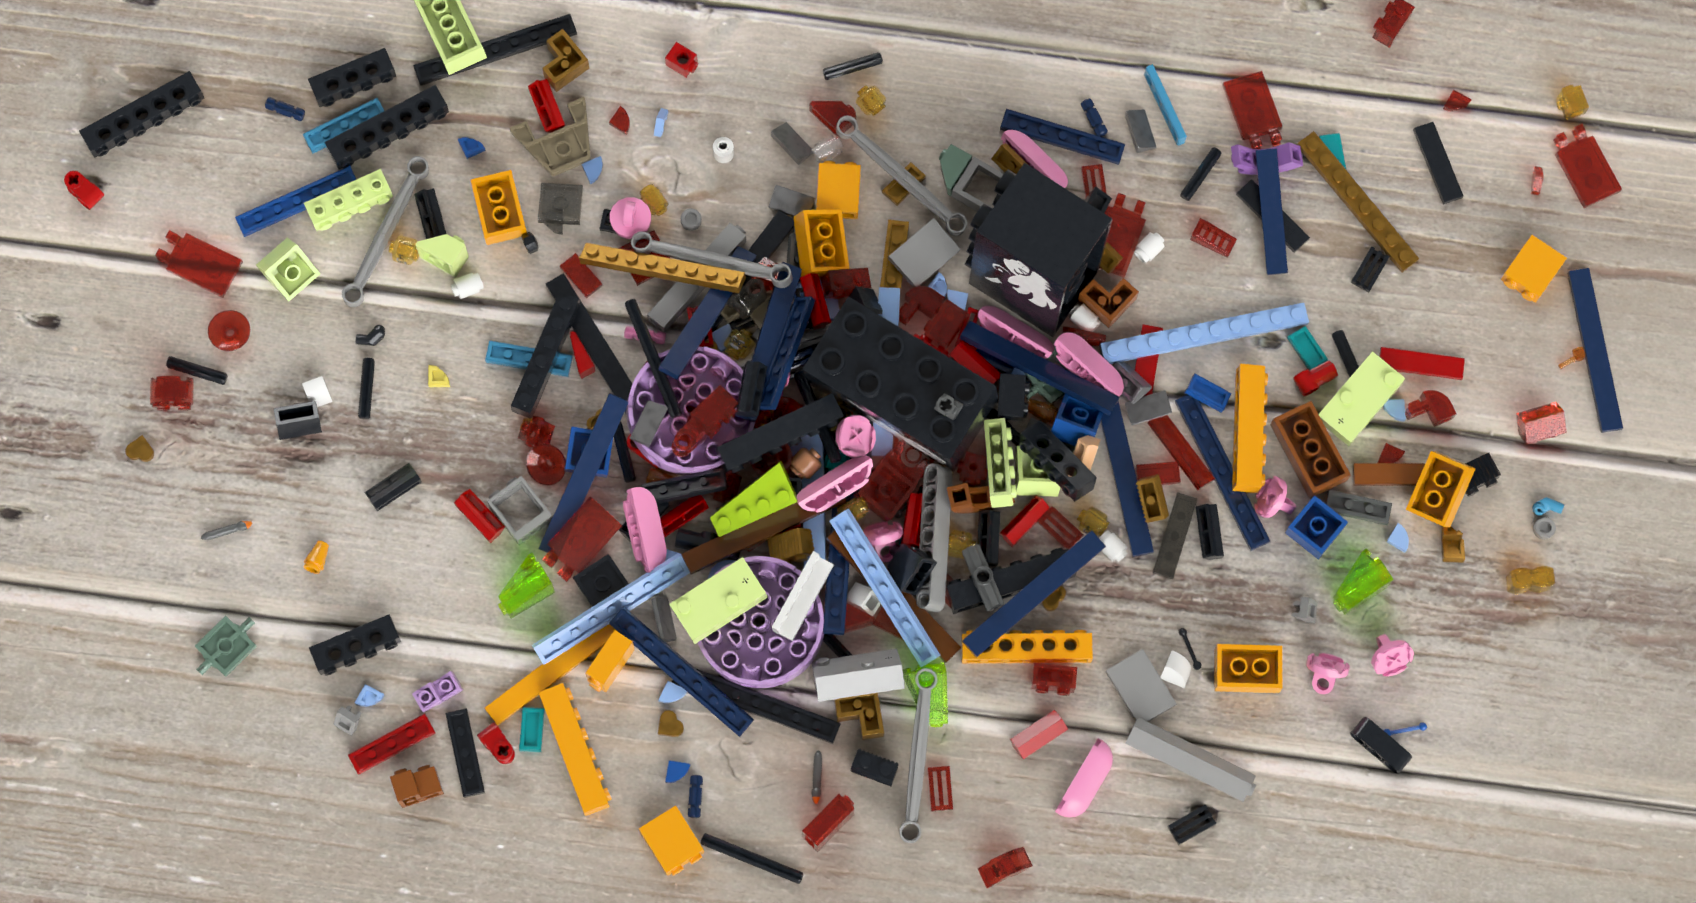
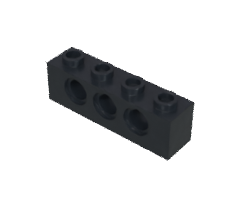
M383 48L308 78V81L319 107H328L342 98H351L359 91H368L374 85L388 83L396 77V73L386 49ZM370 69H377L375 74H368ZM351 77H358L355 82L348 81ZM333 84L339 85L335 90L329 89Z
M1041 421L1021 432L1018 444L1020 449L1034 460L1037 467L1042 468L1048 474L1051 481L1056 482L1066 496H1069L1075 502L1094 489L1097 477Z
M390 614L311 646L309 650L320 675L325 674V676L337 672V668L344 665L345 667L355 665L357 660L361 658H372L380 650L394 649L401 640ZM374 634H381L382 637L379 642H371V637ZM353 643H361V648L358 651H351ZM333 651H341V656L338 659L333 660L330 658Z

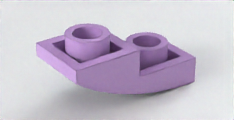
M450 671L433 683L429 682L412 695L422 712H425L463 691V688L455 674Z

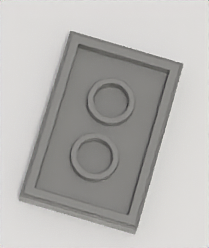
M933 218L888 256V260L910 285L916 289L961 249Z
M1143 649L1106 670L1108 677L1135 721L1139 717L1148 722L1177 705Z

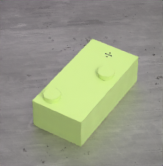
M414 0L449 75L487 58L460 0Z
M1372 351L1319 413L1324 426L1347 446H1350L1399 389L1405 378Z
M742 557L669 605L693 643L696 644L768 597Z

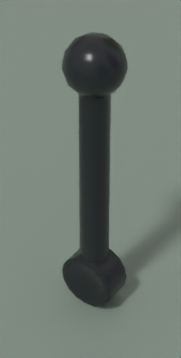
M923 485L919 487V491L915 494L923 493ZM907 502L900 509L894 511L895 518L902 516V512L907 507Z
M1181 628L1179 629V635L1183 637L1194 662L1193 668L1199 670L1202 664L1196 659L1186 635L1187 630Z

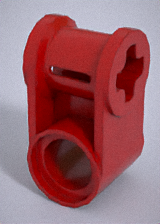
M70 171L65 175L64 182L68 191L88 210H91L104 197V193L80 172Z
M495 722L477 734L482 744L493 754L499 763L509 764L514 760L515 752L513 747ZM504 749L508 752V755L504 756L500 751Z

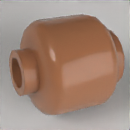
M801 448L791 458L790 463L792 466L790 469L801 479L804 477L810 479L822 466L819 461L821 455L813 448L810 450Z

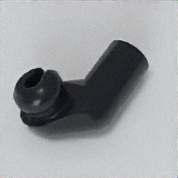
M376 325L368 335L357 334L356 344L377 345L385 336L384 326Z

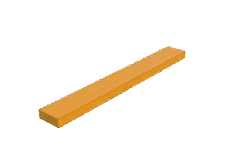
M608 624L548 663L540 665L484 709L499 726L536 698L540 691L549 688L603 647L615 629Z

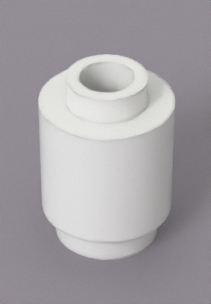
M720 137L714 141L713 156L716 161L727 163L732 160L734 145L729 138Z
M1149 232L1136 246L1134 254L1143 263L1151 261L1165 247L1163 244L1164 239L1156 232L1154 234Z
M469 273L453 279L454 284L451 285L454 296H459L460 299L479 293V290L484 289L478 273Z
M1077 304L1069 313L1072 315L1070 320L1084 333L1092 334L1101 323L1098 320L1099 317L1085 304L1081 306Z
M1107 530L1099 537L1106 546L1102 552L1112 562L1115 560L1119 562L1128 554L1125 551L1128 547L1115 533Z

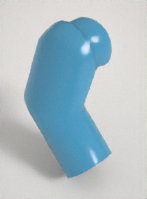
M1546 497L1535 502L1532 509L1536 515H1542L1549 510L1561 514L1565 504Z

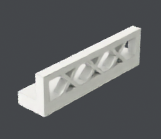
M812 552L772 626L774 632L791 641L794 640L834 566L832 563L822 559L818 553Z

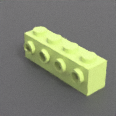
M381 169L311 199L305 202L304 205L316 231L329 229L332 224L338 221H347L358 212L365 213L376 204H385L393 195Z
M1005 418L984 420L992 508L1013 506V498H1016L1017 494L1016 485L1011 484V479L1015 478L1014 465L1010 466L1009 460L1013 459L1012 446L1008 447V440H1012L1011 427H1006Z

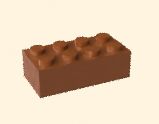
M1312 401L1273 418L1270 426L1309 499L1313 498L1314 495L1322 494L1348 481L1351 474Z

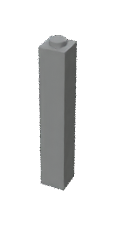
M729 223L705 251L732 256L738 246L742 247L746 243V232L739 225L734 226ZM676 282L647 314L648 321L660 331L666 332L705 287Z
M1139 717L1126 741V744L1244 802L1247 795H1252L1256 784L1253 783L1256 775Z

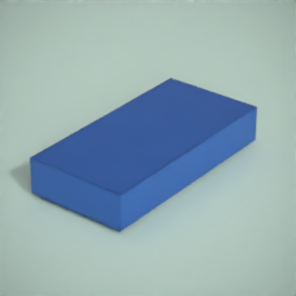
M1195 373L1185 390V393L1221 413L1224 411L1232 394Z

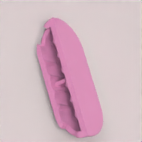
M1007 130L1002 134L1001 140H1003V144L1007 143L1029 166L1060 186L1067 187L1068 179L1064 171L1032 139L1016 130Z
M983 306L979 310L978 318L983 328L1044 359H1047L1053 353L1054 346L1047 337L1007 312L993 306Z
M1069 332L1061 334L1054 343L1058 353L1056 357L1059 362L1071 373L1120 397L1124 384L1119 372L1079 335Z
M862 456L844 462L804 487L797 494V503L807 511L821 512L863 487L869 481L868 478L873 467L872 459L869 456Z
M635 487L626 491L628 495L627 500L623 501V508L634 557L637 562L640 561L645 567L644 571L650 573L655 567L665 561L667 554L666 543L654 496L645 488Z
M1097 739L1055 811L1059 815L1064 817L1079 816L1086 811L1113 763L1112 751L1103 740Z

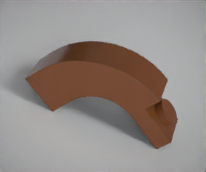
M968 483L946 487L951 510L955 513L967 514L979 513L982 510H994L991 505L989 486L969 487Z

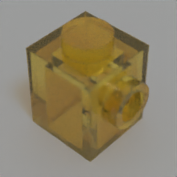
M1568 85L1562 88L1556 99L1557 107L1560 111L1562 110L1565 120L1584 115L1589 108L1581 85L1575 87Z

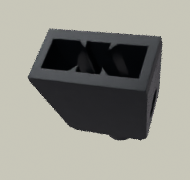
M898 544L894 545L890 549V554L893 558L889 562L887 569L901 592L916 595L937 562L915 546L902 544L901 546Z

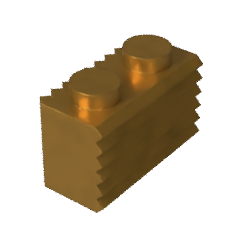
M1159 474L1140 478L1136 485H1138L1137 489H1139L1138 493L1140 494L1139 497L1141 498L1140 501L1144 510L1143 514H1145L1144 518H1146L1145 522L1150 523L1166 519L1169 516Z
M796 528L767 539L770 557L786 561L790 564L793 561H807V556H810L814 551L811 529Z

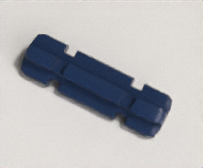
M268 97L265 102V108L268 110H275L276 113L290 118L293 116L298 121L304 119V109L294 108L293 105L282 101L277 102L276 99Z
M1085 99L1081 102V107L1083 111H1086L1085 115L1092 128L1095 127V134L1100 137L1106 135L1108 130L1105 124L1102 125L1103 120L1097 109L1093 107L1095 105L1092 99Z
M692 775L690 777V785L692 787L689 788L688 805H690V808H688V817L699 818L701 816V808L699 806H701L702 788H700V785H703V777Z

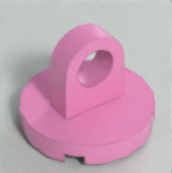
M626 197L613 205L610 212V224L617 235L631 239L637 232L648 231L651 225V212L648 205L642 200L635 197Z
M850 415L842 419L837 426V445L845 455L851 458L865 456L874 448L876 441L875 429L866 417Z
M1273 476V479L1265 480L1264 487L1256 494L1257 504L1254 503L1255 512L1258 515L1270 518L1279 509L1292 514L1297 506L1286 497V481L1277 476Z
M879 522L869 525L864 529V534L882 562L891 561L893 556L890 554V551L887 555L882 556L881 549L885 546H889L891 549L896 545L895 541L903 535L902 525L898 522H892L893 525H888L887 522Z
M1386 634L1376 637L1379 649L1375 652L1371 661L1375 672L1383 676H1393L1404 671L1407 668L1406 664L1409 661L1411 663L1414 657L1410 644L1404 640L1390 641Z
M1312 653L1307 657L1306 666L1314 672L1313 689L1319 694L1331 692L1336 678H1343L1348 675L1350 665L1348 663L1343 664L1344 660L1342 658L1326 653H1319V656H1315V653ZM1318 679H1327L1329 686L1326 688L1321 687L1318 684Z

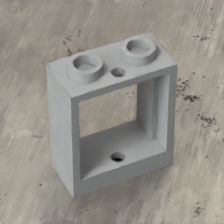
M973 157L953 188L952 197L971 209L978 211L985 203L965 192L972 179L979 170L999 182L1003 173Z
M522 476L518 479L516 477L511 479L506 484L507 487L501 491L493 492L487 501L488 506L518 545H521L547 526L552 519L551 513ZM520 489H523L541 514L515 531L497 506Z

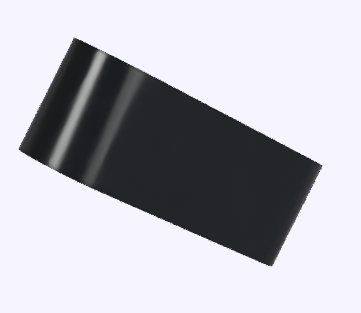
M1363 717L1350 732V735L1395 774H1399L1412 759L1411 754L1367 717Z

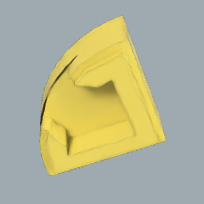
M428 365V386L450 387L447 375L437 366Z

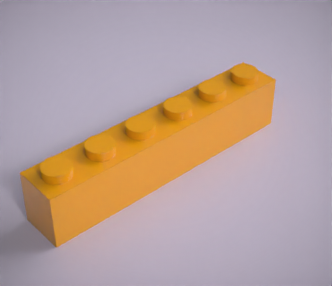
M1240 363L1236 369L1232 491L1258 493L1265 485V474H1262V466H1265L1266 454H1263V446L1266 445L1267 436L1263 433V429L1267 423V414L1264 413V406L1267 405L1268 395L1265 393L1268 373H1265V366Z
M561 683L540 691V698L585 816L610 807L608 801L612 799L608 788L603 789L600 782L604 780L600 767L595 769L593 761L596 760L592 747L587 748L585 742L589 739L585 728L580 729L578 720H581L577 707L572 708L570 701L573 700L570 688L565 689L564 684Z

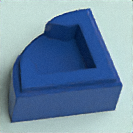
M468 137L458 139L466 159L486 151L483 144L477 140Z
M669 761L665 783H674L682 779L688 773L690 764Z

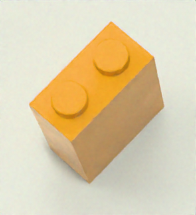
M834 161L819 163L816 210L841 209L844 219H858L861 165H857L854 162L836 164Z
M1531 235L1501 280L1508 288L1520 292L1524 299L1536 303L1567 257L1534 235Z
M616 630L613 631L585 673L589 686L597 692H600V690L607 692L634 652L633 641Z
M676 805L639 828V832L667 876L669 874L674 876L684 869L682 866L688 862L694 864L702 858L701 854L704 853V849Z

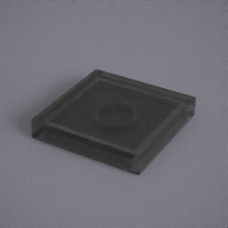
M541 183L538 223L580 225L583 185Z

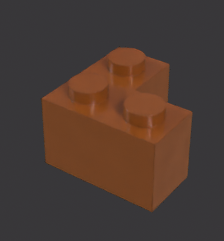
M1124 278L1110 292L1093 279L1079 294L1078 302L1081 305L1085 304L1099 317L1098 319L1105 326L1110 328L1135 302L1139 291Z
M425 765L417 769L418 772L415 773L404 768L395 771L394 775L390 776L397 801L402 808L444 794L434 766Z

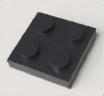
M609 554L573 577V580L592 607L629 584Z

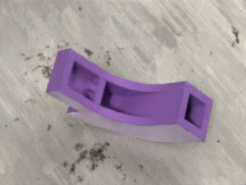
M1288 142L1277 147L1268 148H1277L1279 173L1303 166L1301 147L1299 145ZM1238 144L1232 146L1231 160L1234 167L1238 168L1239 173L1258 175L1256 150L1264 149H1251Z

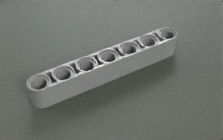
M931 463L924 471L919 549L933 558L937 564L916 594V604L921 609L940 612L945 604L951 510L946 487L952 486L953 476L949 468Z

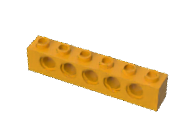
M974 630L966 631V634H962L961 638L962 664L1091 663L1093 659L1092 633H1087L1086 630H1075L1074 633H1065V630H1054L1052 633H1044L1043 630H1032L1031 633L1012 630L1009 631V634L1002 635L987 651L981 653L977 658L962 642ZM1049 641L1054 645V649L1047 651L1043 648L1042 644ZM1071 641L1075 644L1076 648L1072 651L1067 650L1064 647V643ZM1001 642H1008L1011 645V649L1003 651L999 644ZM1030 642L1033 648L1025 651L1022 649L1021 643Z

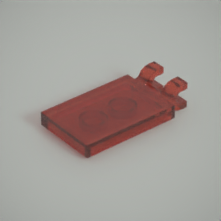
M1260 71L1223 82L1222 86L1242 141L1249 139L1251 149H1261L1260 146L1263 144L1260 136L1268 134L1272 147L1280 145L1282 136L1279 130L1283 126L1263 72Z
M1583 124L1574 127L1575 130L1571 131L1576 139L1575 141L1568 143L1564 132L1556 135L1553 141L1559 149L1555 154L1583 208H1587L1621 192L1622 188L1594 136L1587 138L1586 130Z
M1118 193L1114 206H1108L1104 214L1112 218L1107 242L1123 257L1111 273L1125 278L1146 219L1141 218L1146 202L1138 200L1133 212L1122 208L1126 195Z
M169 230L165 238L168 239V243L175 245L171 254L159 248L155 254L158 257L157 260L168 264L166 268L168 272L224 298L243 263L242 259L188 233L182 238Z
M589 497L547 544L551 550L541 560L551 568L558 559L565 565L556 574L567 582L573 575L574 570L578 573L583 571L622 525L592 497Z

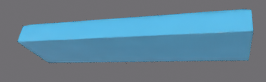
M1149 65L1144 72L1146 81L1176 145H1182L1185 143L1187 136L1154 65Z
M375 98L304 133L303 137L312 154L326 148L324 142L382 113L384 109L378 98Z
M489 340L485 362L526 370L535 348ZM560 353L551 374L569 377L573 356Z

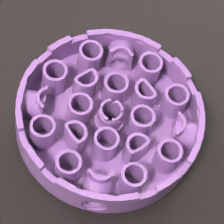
M705 346L698 347L678 380L667 375L682 414L679 417L671 418L667 410L649 448L634 441L640 452L656 466L679 475H689L723 468L715 449L752 431L755 422L735 416L743 375L741 367L730 357L715 349ZM670 350L658 354L661 362H663ZM648 362L637 374L628 396L629 403L626 415L630 434H632L648 400L666 406ZM693 406L697 409V412L690 414L686 407Z
M766 556L746 557L744 560L765 590L768 598L699 641L698 645L707 662L725 679L749 688L775 687L799 676L815 659L824 637V610L820 597L817 595L793 641L774 632L772 626L802 572L790 563L777 558ZM727 564L726 566H724L723 568H721L719 571H717L715 574L719 573L720 571H722V570L725 569L726 567L730 566L731 564ZM758 617H763L765 623L759 627L755 626L754 620Z

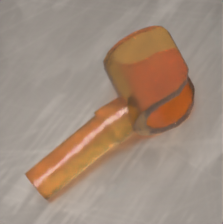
M1578 347L1573 349V357L1562 362L1558 367L1562 369L1573 362L1582 361L1585 358L1584 348Z

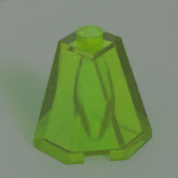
M1364 549L1333 596L1334 606L1339 612L1342 611L1344 615L1387 589L1394 580L1380 559H1372L1370 557L1372 554L1368 549Z
M532 552L527 555L498 596L500 603L497 604L503 615L508 614L510 619L555 593L552 582L541 564L535 560L536 557Z
M928 663L923 667L917 665V668L911 671V668L902 669L903 679L916 705L919 687L915 682L916 673L922 668H929L935 672L937 684L931 689L929 724L931 727H942L943 724H948L947 671L945 663ZM927 671L920 673L918 676L919 684L923 687L931 686L934 682L933 674Z

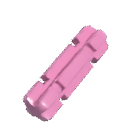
M627 326L624 337L632 340L636 338L639 341L634 327ZM648 330L653 341L657 344L665 343V332L657 331L655 333L654 330Z

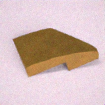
M1442 526V561L1464 563L1465 547L1464 540L1462 539L1463 533L1459 530L1456 531L1452 527Z

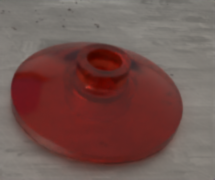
M222 311L212 318L208 326V336L211 343L223 351H235L241 348L250 337V324L247 318L238 311ZM229 330L234 331V334L232 336L227 335V332Z
M539 444L529 451L526 458V467L529 475L539 484L554 485L566 473L565 457L557 447L551 444ZM547 459L551 462L552 466L547 464Z

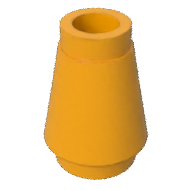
M317 541L304 560L305 564L303 567L305 570L319 574L324 569L329 548L327 543Z

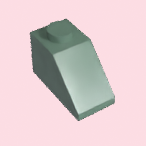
M950 144L948 149H944L941 152L939 160L947 194L952 196V190L971 162L972 155Z

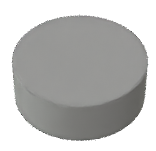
M687 209L681 214L683 228L693 231L700 227L702 219L701 214L697 210Z
M1547 517L1539 518L1533 525L1535 536L1542 540L1552 537L1556 530L1555 523Z

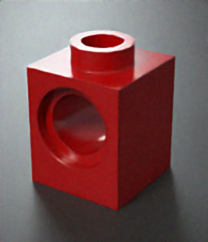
M678 42L673 45L665 57L666 66L686 78L689 73L695 72L699 64L697 54ZM681 58L688 59V62L681 64L678 62V60Z

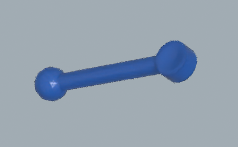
M1422 722L1417 726L1391 731L1385 729L1384 731L1389 736L1419 729L1424 731L1427 729V724Z

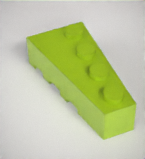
M778 462L711 515L710 519L719 537L798 502L796 492L782 462Z

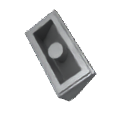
M1145 109L1126 111L1125 118L1136 153L1157 148Z
M787 122L771 131V137L798 165L814 153V150Z
M775 185L769 208L795 216L803 210H812L815 198Z
M1116 362L1114 368L1121 375L1124 384L1122 394L1132 404H1135L1150 391L1152 386L1126 362Z
M1166 390L1144 396L1135 404H1132L1130 401L1125 402L1131 425L1172 413Z
M648 400L629 439L649 448L668 407Z
M653 597L651 601L659 637L664 642L677 640L668 599Z

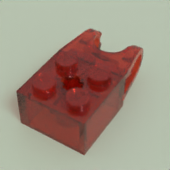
M721 385L689 414L686 424L674 436L671 449L676 456H688L708 437L712 439L720 431L723 422L728 424L735 417L738 402ZM679 441L686 442L688 446H681Z
M903 439L875 465L868 478L869 481L853 494L856 499L885 522L894 517L916 488L929 463V460L925 458L915 467L906 466L901 459V454L906 444ZM886 487L888 495H883L881 488Z

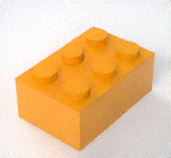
M511 170L470 179L487 245L519 238L527 233Z
M841 209L803 210L793 217L799 264L802 269L801 277L808 273H816L819 277H840L850 270Z
M1431 451L1406 510L1443 527H1451L1476 468L1439 452Z
M1216 645L1214 649V691L1280 693L1283 688L1282 646Z

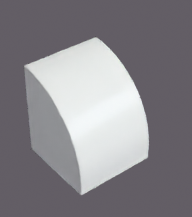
M322 376L302 383L309 402L316 401L317 407L332 402Z
M855 582L847 594V603L870 617H873L881 605L870 587Z
M1171 651L1161 679L1185 688L1191 672L1190 663L1181 654Z

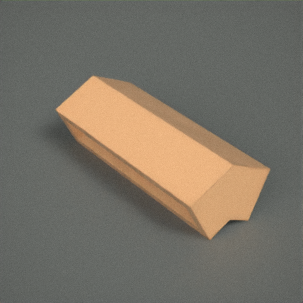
M1087 435L1078 439L1073 454L1091 470L1101 439Z

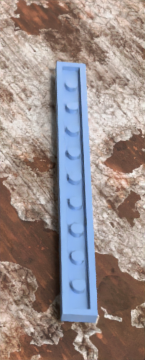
M1299 303L1100 343L1102 357L1110 364H1114L1116 362H1124L1141 357L1308 325L1309 319L1305 304Z

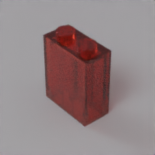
M838 794L802 830V838L818 852L854 816V802L848 796L844 795L842 797Z

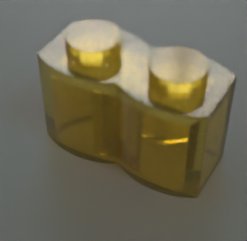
M1548 566L1536 567L1533 570L1528 568L1514 569L1506 576L1507 591L1512 594H1522L1528 590L1537 593L1545 592L1555 584L1554 570Z

